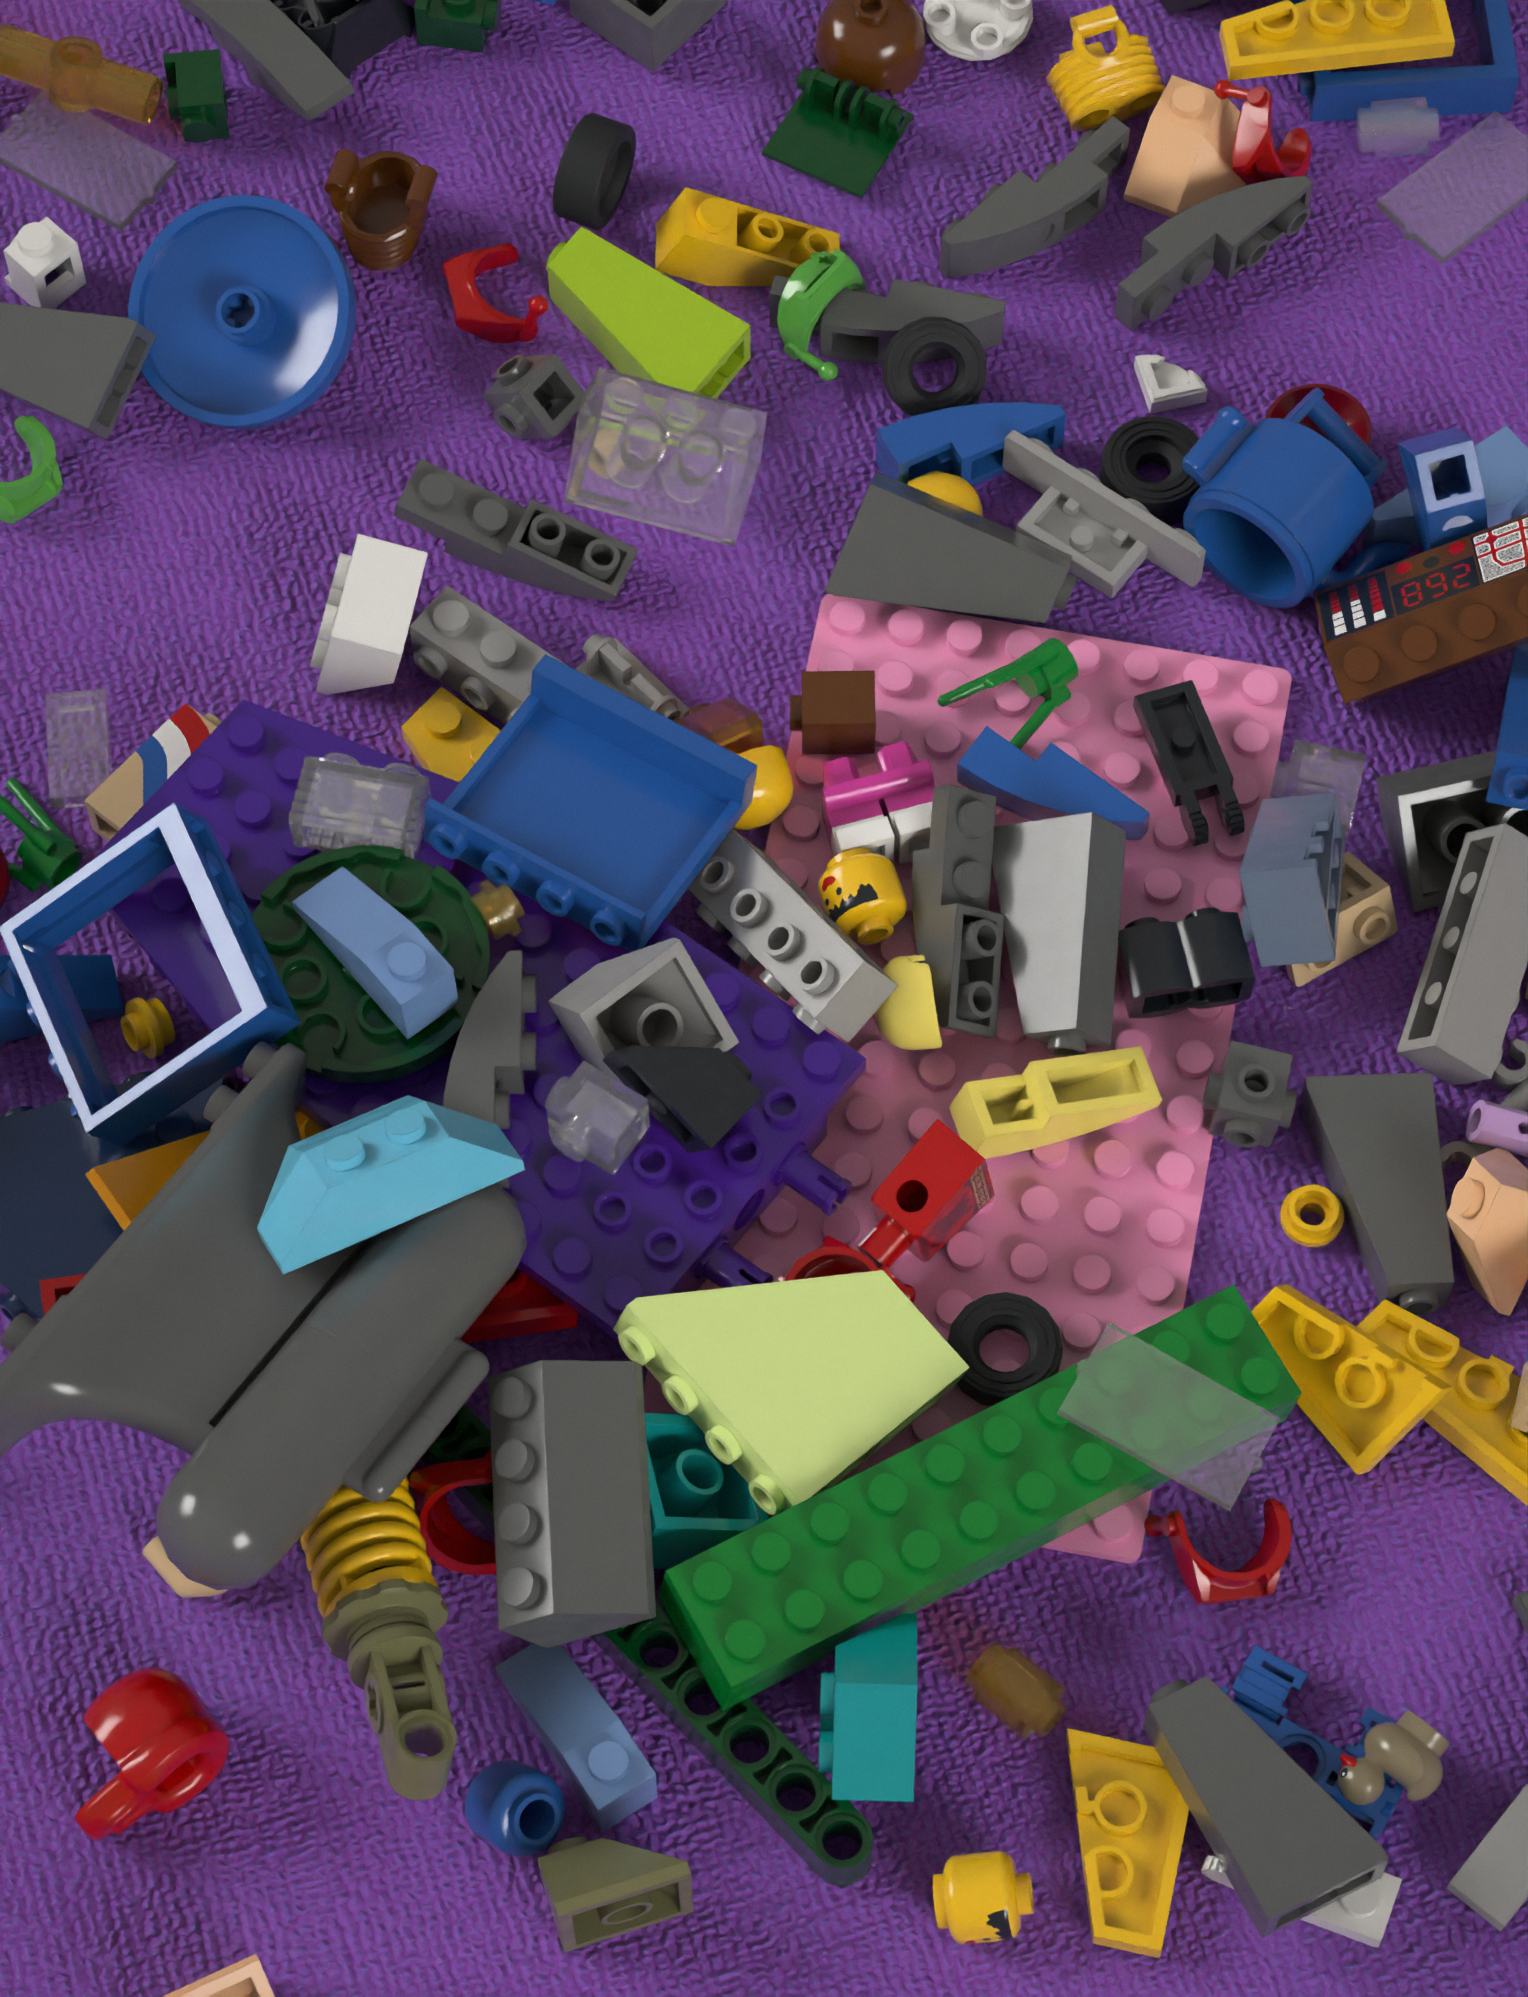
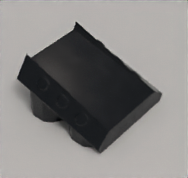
M269 0L299 27L348 79H350L352 69L404 35L411 38L416 22L414 7L406 0Z

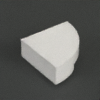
M1160 355L1135 356L1134 369L1150 414L1206 402L1207 389L1201 378L1194 371H1186L1175 364L1166 362L1165 357Z

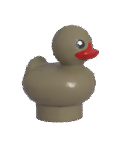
M1406 1710L1397 1723H1380L1367 1732L1364 1738L1365 1757L1355 1758L1348 1754L1339 1755L1342 1763L1337 1783L1340 1793L1347 1801L1355 1805L1373 1803L1381 1796L1384 1790V1773H1386L1406 1788L1407 1800H1422L1430 1796L1439 1787L1443 1779V1766L1439 1758L1450 1743L1428 1723L1413 1712Z

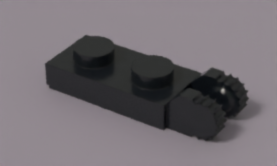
M1185 681L1134 696L1133 708L1174 807L1179 806L1183 826L1193 846L1205 844L1209 841L1208 823L1202 814L1198 800L1215 796L1218 814L1226 832L1231 836L1243 833L1245 824L1243 812L1233 790L1234 778L1193 681Z

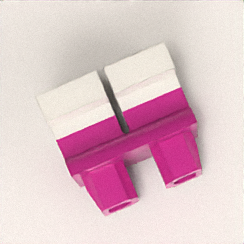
M903 741L884 746L877 752V765L880 773L861 778L854 758L842 757L825 762L823 764L822 818L834 857L851 849L867 848L875 854L886 856L892 863L895 851L899 864L913 861V851L929 848L933 788L935 787L934 777L929 760L919 762L908 742Z

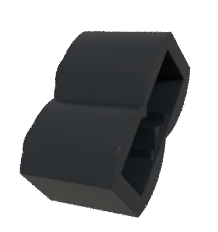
M1202 908L1191 912L1184 920L1179 922H1160L1157 918L1145 917L1130 922L1123 930L1119 931L1116 968L1129 1018H1153L1174 1014L1188 1008L1205 1009L1227 1006L1251 997L1255 975L1237 912H1220L1216 908Z

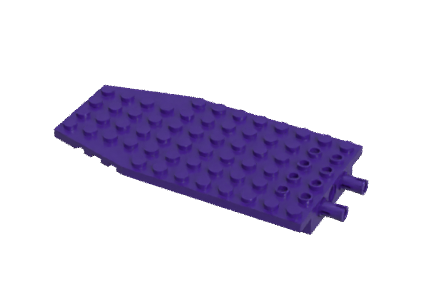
M243 699L92 859L94 860L165 808L176 803L208 820L251 915L262 901L261 894L281 874L312 856L343 847L376 845L404 850V856L419 860L434 868L438 864L460 881L476 902L483 916L488 932L491 953V973L508 951H522L525 974H536L537 1012L525 1013V1032H536V1070H524V1094H510V1129H501L523 1160L525 1168L524 1171L510 1176L509 1188H503L516 1200L526 1226L527 1247L517 1268L617 1341H619L618 1335L613 1328L625 1307L635 1298L697 1291L706 1279H709L720 1288L773 1282V1275L769 1272H764L732 1248L785 1185L820 1208L827 1216H831L837 1210L834 1201L836 1200V1202L842 1204L849 1194L852 1186L851 1181L847 1178H842L811 1155L827 1137V1114L865 1071L866 1058L826 1030H823L820 1034L815 1033L792 1012L794 1008L664 920L643 948L674 937L680 939L739 1041L738 1044L727 1052L734 1054L745 1063L752 1073L750 1082L762 1094L712 1149L688 1153L649 1111L640 1117L630 1110L576 1050L548 1003L550 998L596 964L630 953V951L619 945L612 946L604 943L584 926L565 916L559 917L550 914L537 901L511 887L504 888L498 886L485 873L459 859H450L441 855L431 844L424 841L425 804L430 798L443 804L460 782ZM176 863L108 910L130 938H134L148 955L150 963L163 979H167L185 1000L186 1007L200 1024H204L210 1032H213L242 1012ZM455 1046L444 1056L421 1070L388 1081L346 1083L323 1079L306 1073L305 1096L301 1103L300 1112L327 1130L407 1095L443 1106L446 1081Z

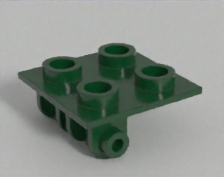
M817 66L813 70L805 67L797 81V88L803 91L762 151V156L862 199L913 121L914 114L900 108L898 100L892 98L889 101L875 95L866 86L862 85L856 90L854 81L850 79L840 83V79L825 73V69Z

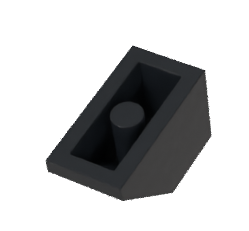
M629 1046L611 1051L602 1060L688 1153L712 1149L762 1096L758 1089L750 1082L752 1073L745 1063L730 1052H722L720 1048Z

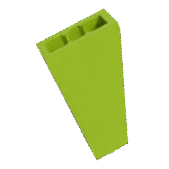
M582 226L567 243H559L551 252L546 264L550 299L675 433L684 437L750 360V325Z

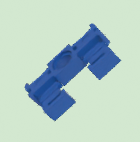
M1255 1645L1231 1688L1232 1691L1236 1692L1233 1702L1283 1750L1298 1745L1310 1749L1318 1760L1317 1772L1311 1778L1350 1816L1372 1827L1369 1834L1375 1840L1378 1839L1400 1801L1403 1786L1396 1782L1393 1789L1390 1788L1388 1784L1392 1778L1384 1773V1790L1376 1801L1367 1805H1355L1347 1801L1340 1793L1337 1784L1338 1774L1342 1767L1339 1755L1343 1754V1750L1285 1719L1289 1711L1282 1707L1291 1688L1297 1691L1303 1689L1307 1682L1308 1674ZM1220 1688L1227 1696H1229L1230 1688ZM1367 1707L1359 1722V1725L1366 1728L1356 1747L1348 1743L1344 1752L1355 1758L1365 1757L1364 1738L1367 1732L1377 1724L1397 1722ZM1279 1717H1281L1283 1719L1280 1725L1278 1726L1276 1725Z

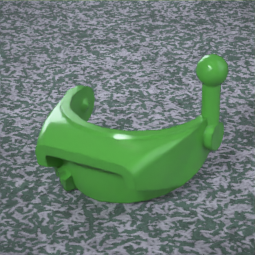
M837 249L833 253L827 251L813 252L809 260L803 262L795 269L782 292L777 316L779 333L785 344V353L794 360L800 359L818 371L820 378L824 381L834 380L838 374V369L833 362H824L808 351L814 326L825 307L843 288L848 290H866V282L862 278L857 265L844 252Z
M20 416L14 422L16 431L26 443L31 455V474L12 482H0V521L8 524L16 523L56 497L63 486L61 473L56 461L54 440L47 428L33 416Z

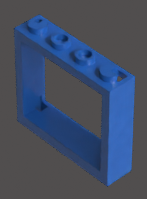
M1289 0V1H1291L1293 4H1297V3H1300V2H1303V1H1306V0ZM1472 0L1481 65L1333 73H1331V70L1297 73V93H1300L1301 96H1307L1310 122L1511 112L1519 74L1507 0Z
M176 803L165 808L0 926V933L12 958L7 964L24 986L30 1000L26 1005L27 1012L34 1024L44 1033L51 1049V1053L48 1055L49 1063L58 1078L66 1084L74 1103L71 1106L72 1117L81 1120L86 1133L90 1137L95 1136L120 1147L243 1064L250 1051L260 1041L270 1045L300 1024V1020L208 820ZM176 863L242 1012L124 1094L118 1096L55 948Z

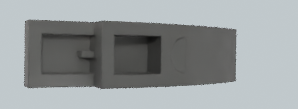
M1112 116L1099 129H1090L1084 133L1076 143L1074 150L1059 164L1055 162L1049 164L1040 173L1036 182L1019 170L1003 185L1001 183L993 185L985 193L978 207L964 219L962 217L954 219L944 230L940 239V272L947 278L1003 267L1030 257L1060 242L1085 226L1105 210L1108 179L1127 162L1130 128Z
M1304 175L1246 185L1198 203L1161 224L1143 237L1140 267L1118 284L1115 318L1132 331L1147 318L1155 319L1159 317L1169 307L1174 296L1188 285L1191 287L1199 285L1209 275L1212 268L1229 280L1245 266L1247 268L1256 266L1266 256L1271 245L1285 234L1287 236L1296 234L1305 225L1311 214L1309 205L1313 182Z
M775 275L770 290V327L778 328V307L782 292L789 280L788 277ZM893 279L888 297L874 295L863 289H842L825 307L811 335L820 337V357L851 362L883 364V357L890 340L906 324L923 317H946L966 326L980 341L982 349L985 350L1002 343L1006 301L992 299L982 293L967 294L937 288L921 281L907 282ZM930 347L923 350L916 357L914 363L953 358V355L942 347Z
M421 458L396 504L393 515L446 540L445 553L472 565L534 587L587 599L614 602L639 550L532 498L527 508H524Z
M948 784L933 788L929 848L913 851L912 906L916 949L918 955H924L925 961L919 963H926L930 967L939 1026L971 1035L992 1038L996 1037L1004 914L989 911L996 797Z
M508 951L490 974L475 998L456 1042L444 1092L443 1107L497 1124L500 1129H510V1094H524V1070H536L537 1064L536 1032H525V1013L537 1012L536 974H525L522 951ZM510 1177L497 1183L502 1188H509Z

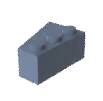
M1336 792L1262 799L1255 824L1251 825L1250 840L1239 871L1246 905L1242 907L1243 936L1246 943L1255 942L1260 967L1335 961L1345 850V835Z

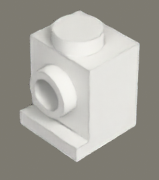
M45 217L40 222H32L23 226L11 244L3 250L9 274L4 277L5 282L31 306L55 309L86 284L77 242L48 217ZM55 269L60 276L46 286L44 277Z

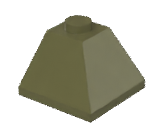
M583 1836L562 1840L548 1849L549 1855L537 1858L540 1877L564 1953L694 1912L691 1872L688 1862L685 1860L603 1837L588 1842L587 1838Z

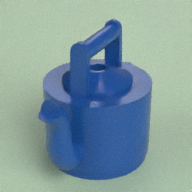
M1318 387L1309 392L1284 419L1266 418L1251 425L1238 409L1231 406L1222 407L1217 413V419L1190 449L1182 461L1183 470L1191 475L1201 486L1188 503L1183 516L1184 530L1190 533L1198 541L1199 545L1206 550L1205 566L1237 593L1269 607H1293L1308 596L1314 600L1313 593L1409 558L1406 551L1410 543L1381 541L1367 546L1340 571L1333 569V566L1371 521L1374 504L1370 489L1388 466V461L1383 456L1378 457L1323 399L1324 393ZM1307 415L1329 440L1312 429L1299 424V422Z

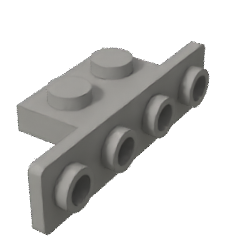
M1012 430L1005 437L1002 463L1004 470L1043 494L1017 524L1016 532L1072 555L1070 573L1110 598L1115 596L1145 559L1153 562L1191 587H1195L1200 581L1206 550L1199 545L1198 541L1190 533L1183 529L1170 527L1151 515L1148 509L1139 501L1132 498L1125 499L1104 486L1092 472L1084 468H1075L1054 455L1052 450L1042 441L1035 438L1029 439L1016 430Z

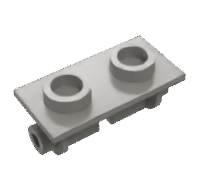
M597 633L586 641L583 646V651L587 654L586 661L575 668V670L682 726L695 717V714L616 638L613 639L611 636L604 638L601 634Z

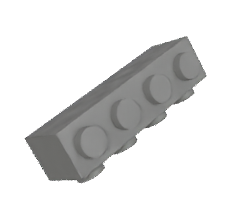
M448 585L409 626L414 663L426 674L439 679L464 696L472 705L486 711L505 725L531 694L532 670L546 654L563 663Z
M1506 823L1468 832L1465 835L1396 1052L1429 1073L1432 1072L1434 1076L1452 1086L1492 1079L1494 1070L1502 1058L1503 1040L1511 1015L1517 1008L1520 1000L1519 989L1528 963V837Z
M734 829L728 833L688 887L701 902L695 909V912L720 934L723 935L728 929L733 936L727 942V945L752 967L755 968L760 962L766 969L759 978L785 1001H788L793 996L799 1003L792 1012L817 1034L828 1028L849 1043L898 987L766 853Z

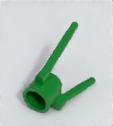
M1050 638L1014 662L939 696L937 702L940 706L945 707L984 689L994 688L1016 678L1019 687L1030 698H1037L1038 696L1045 698V701L1010 741V743L1021 750L1055 708L1071 698V693L1066 685L1078 677V666L1070 650L1060 640Z
M9 778L6 784L7 787L40 826H35L11 802L0 794V812L26 835L17 849V856L22 859V867L8 862L10 878L18 880L33 893L40 888L42 883L52 890L76 872L82 859V852L78 850V844L58 828L16 778Z

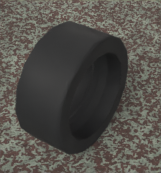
M595 113L584 115L577 123L567 141L555 177L552 199L553 210L558 217L595 230L605 227L622 200L634 163L636 133L630 125Z

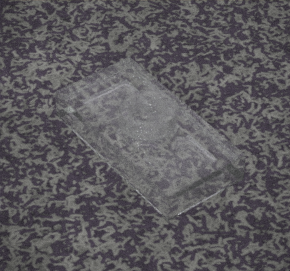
M106 689L45 694L49 799L52 809L86 806L85 799L112 774L109 707Z

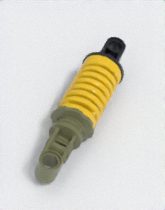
M407 1476L388 1499L377 1503L368 1501L365 1497L343 1484L300 1537L301 1546L305 1552L307 1569L311 1574L312 1588L317 1595L318 1610L323 1617L321 1625L323 1641L328 1643L329 1651L332 1655L347 1661L352 1682L365 1691L369 1722L372 1730L377 1735L390 1786L399 1795L411 1800L431 1799L441 1793L447 1784L457 1742L456 1729L447 1704L445 1682L439 1667L443 1659V1651L436 1634L447 1621V1604L442 1601L437 1581L432 1576V1563L426 1553L425 1538L420 1533V1521L414 1512V1500L409 1493ZM414 1753H422L429 1757L419 1756Z

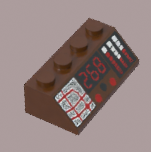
M1528 513L1313 593L1324 648L1344 704L1355 707L1528 643Z

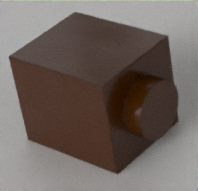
M801 671V695H789L790 731H802V754H875V671Z

